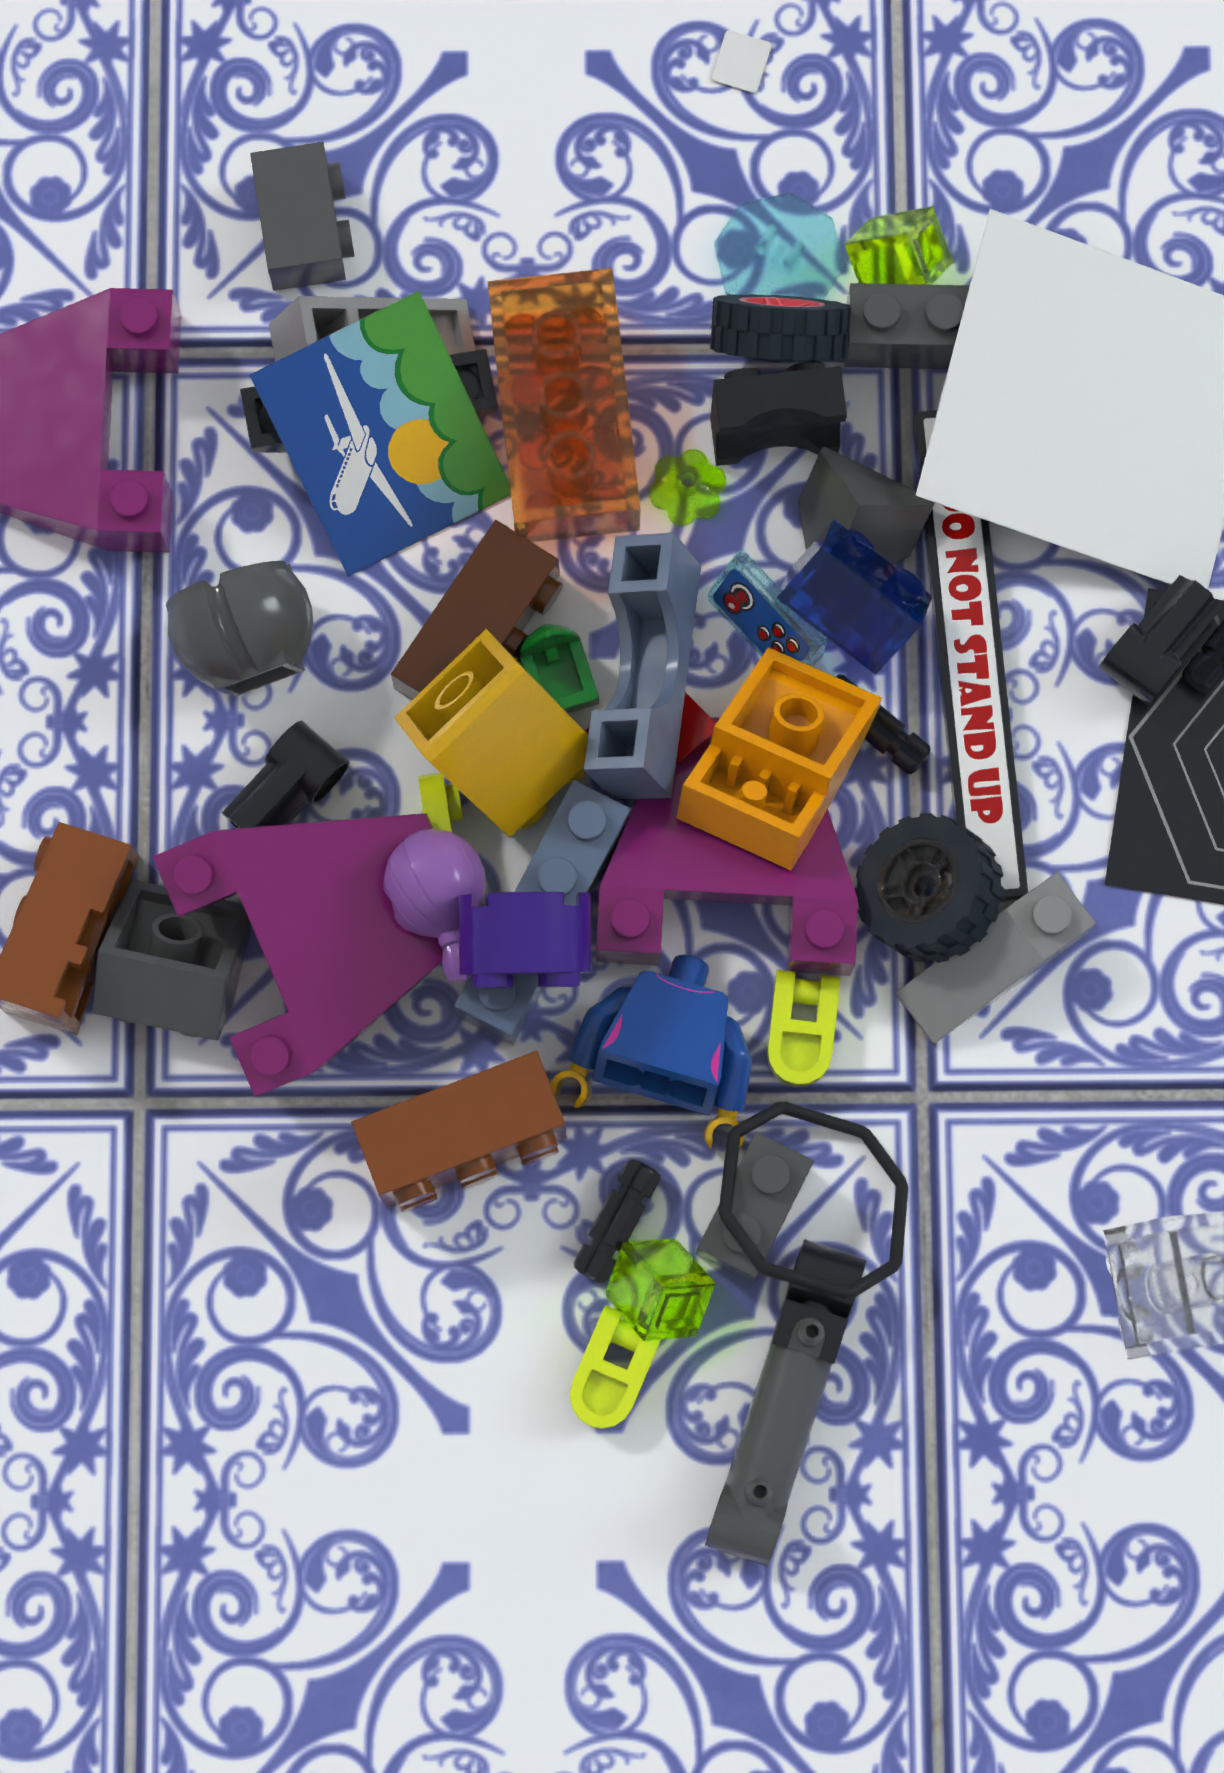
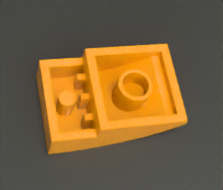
M768 647L714 726L711 744L683 784L676 818L792 871L852 765L880 707L882 697Z

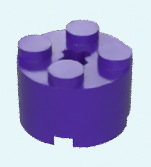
M564 892L487 893L486 906L472 907V894L458 895L459 975H472V989L512 988L513 975H538L539 988L580 986V974L592 973L590 893L578 892L576 894V905H564Z

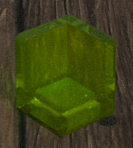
M933 206L873 217L844 244L858 283L932 285L954 262Z
M675 1239L628 1241L622 1244L606 1289V1297L622 1313V1317L643 1341L696 1337L716 1283L681 1243Z

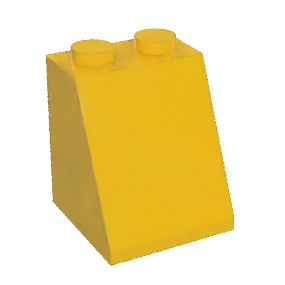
M487 629L394 717L419 752L509 838L517 830L526 829L536 823L545 813L548 801L565 784L571 785L573 779L579 781L586 775L584 763L588 733Z

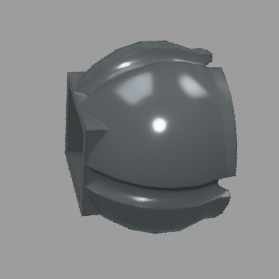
M285 561L261 562L220 573L219 584L216 587L211 586L205 580H201L179 591L166 603L168 611V636L174 653L185 669L199 681L215 690L237 697L305 671L302 660L310 645L313 632V609L306 588L293 573L291 565H286Z

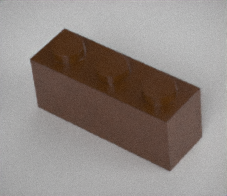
M495 519L392 671L391 678L394 689L413 700L485 629L517 659L523 642L529 636L523 632L524 628L535 612L544 616L550 610L562 590L563 584L557 580L560 576L559 559Z

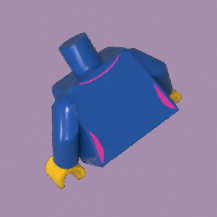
M678 955L672 961L668 976L649 970L642 971L632 987H618L588 1009L568 1054V1059L572 1061L569 1070L555 1075L551 1081V1088L555 1098L557 1099L561 1091L562 1083L566 1079L573 1077L581 1085V1094L576 1100L574 1108L584 1106L592 1094V1086L587 1074L589 1070H594L592 1079L594 1082L710 1116L714 1104V1106L719 1108L718 1115L710 1119L703 1131L704 1141L711 1149L713 1143L712 1134L718 1125L727 1123L734 1127L739 1124L736 1121L737 1112L745 1108L752 1057L740 1024L732 1017L727 1016L728 997L723 992L705 987L709 974L707 963L695 956ZM744 1136L740 1137L739 1148L743 1144Z

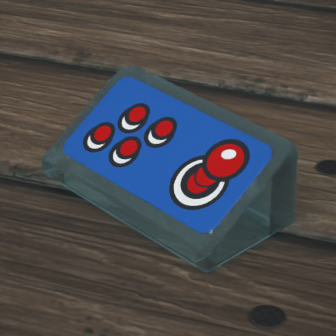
M739 551L710 588L707 596L709 602L761 657L769 647L806 665L813 666L823 657L827 638L746 552Z

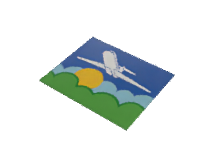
M420 291L249 375L348 577L510 496V494H514Z

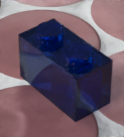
M833 520L789 569L776 598L876 675L922 626L933 596L925 591L924 585L913 573L905 569H897L875 551L873 544L863 534L855 530H847L836 520Z

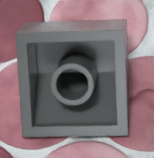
M131 880L98 951L93 1013L116 1018L126 1023H139L180 1032L190 1037H203L218 1041L234 1002L252 927L243 904L222 900L194 913L178 917L164 886Z

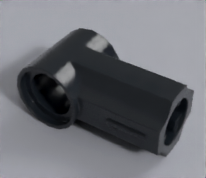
M1179 575L1173 584H1170L1154 603L1140 624L1133 623L1103 659L1099 668L1149 706L1182 666L1184 661L1181 658L1213 621L1222 607L1216 602L1213 594L1196 580H1190Z
M300 720L288 728L275 742L265 758L264 763L266 765L225 808L222 814L235 828L290 824L309 802L311 804L319 802L335 787L347 771L350 762L304 721Z

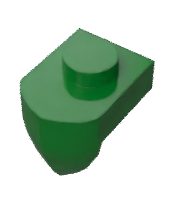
M543 624L536 628L521 646L519 651L521 665L568 713L599 704V695L579 635L568 627L555 624Z

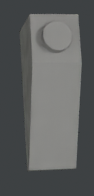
M298 296L269 323L275 362L403 298ZM423 298L449 355L475 351L467 300Z
M1056 872L1000 912L995 923L992 922L986 930L988 934L981 942L977 941L969 947L970 951L962 956L954 955L949 957V961L935 962L898 990L895 995L931 1044L934 1045L1083 939L1095 926L1096 922L1061 875Z

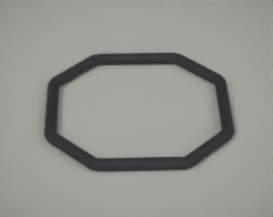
M776 1102L735 1125L728 1133L718 1211L724 1225L760 1273L843 1299L857 1297L891 1276L900 1268L903 1259L909 1187L904 1175L871 1130L865 1126L792 1103ZM781 1114L861 1138L896 1186L889 1261L849 1286L768 1263L732 1214L740 1137Z

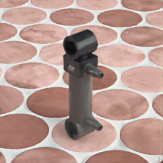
M804 1239L793 1270L849 1286L862 1278L866 1259ZM789 1283L738 1445L713 1515L705 1546L768 1567L783 1525L788 1501L830 1370L835 1363L855 1298L843 1299Z

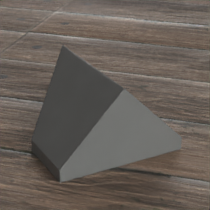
M825 446L820 450L798 500L815 605L909 557L935 502L915 496V490Z

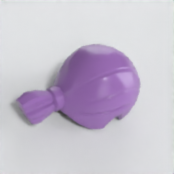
M424 829L406 837L389 856L383 881L384 893L392 903L394 918L400 926L420 936L438 939L440 947L443 948V971L450 982L470 979L472 975H459L458 895L472 894V907H482L486 889L483 865L477 852L460 836L446 830Z

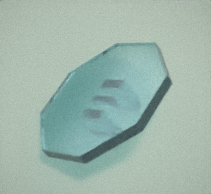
M793 193L740 203L714 242L726 295L758 294L825 299L844 270L843 258L833 218Z

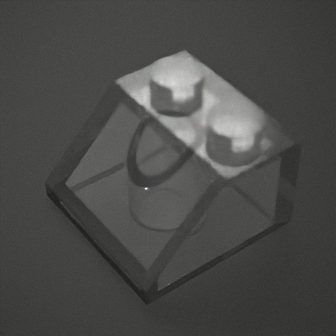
M1224 1211L1167 1216L1103 1230L1107 1248L1106 1263L1113 1280L1119 1313L1118 1328L1124 1340L1127 1360L1224 1345Z

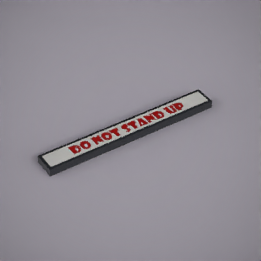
M937 410L915 412L913 416L919 480ZM935 503L924 526L954 820L983 839L982 841L989 845L996 854L994 859L1001 865L1003 872L1001 886L1004 887L1003 900L1000 901L1018 900L1028 893L989 521Z

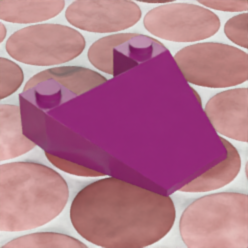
M109 288L0 334L1 514L106 551L170 553L173 493L164 471L108 470L113 372L179 373L181 312L173 290Z
M711 717L716 723L720 719L719 717ZM712 736L676 764L672 798L636 800L599 888L596 962L660 966L664 899L790 905L787 952L788 971L850 976L856 960L858 898L828 809L792 871L676 818L683 784L711 744Z
M427 813L216 830L153 856V860L178 917L194 913L236 894L239 895L288 1012L229 1037L254 1097L314 1073L326 1066L443 962V948L440 947L437 938L420 936L405 930L397 923L394 918L392 903L384 893L383 888L387 862L397 846L410 834L424 829H434Z

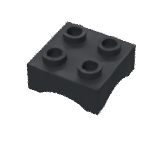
M806 361L789 366L787 372L762 374V371L757 368H741L726 373L724 379H715L713 383L710 422L716 466L737 464L754 452L772 447H797L818 455L822 447L825 446L839 453L841 422H846L847 418L841 366L825 368V364L822 362Z

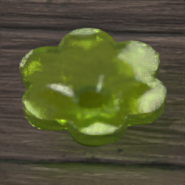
M689 449L683 452L679 458L664 456L657 462L654 471L656 481L650 487L649 498L654 507L667 511V516L673 524L687 526L696 517L711 519L717 515L721 505L719 494L725 488L726 475L721 468L709 465L708 459L702 451ZM688 478L691 479L693 482L687 484L683 480Z

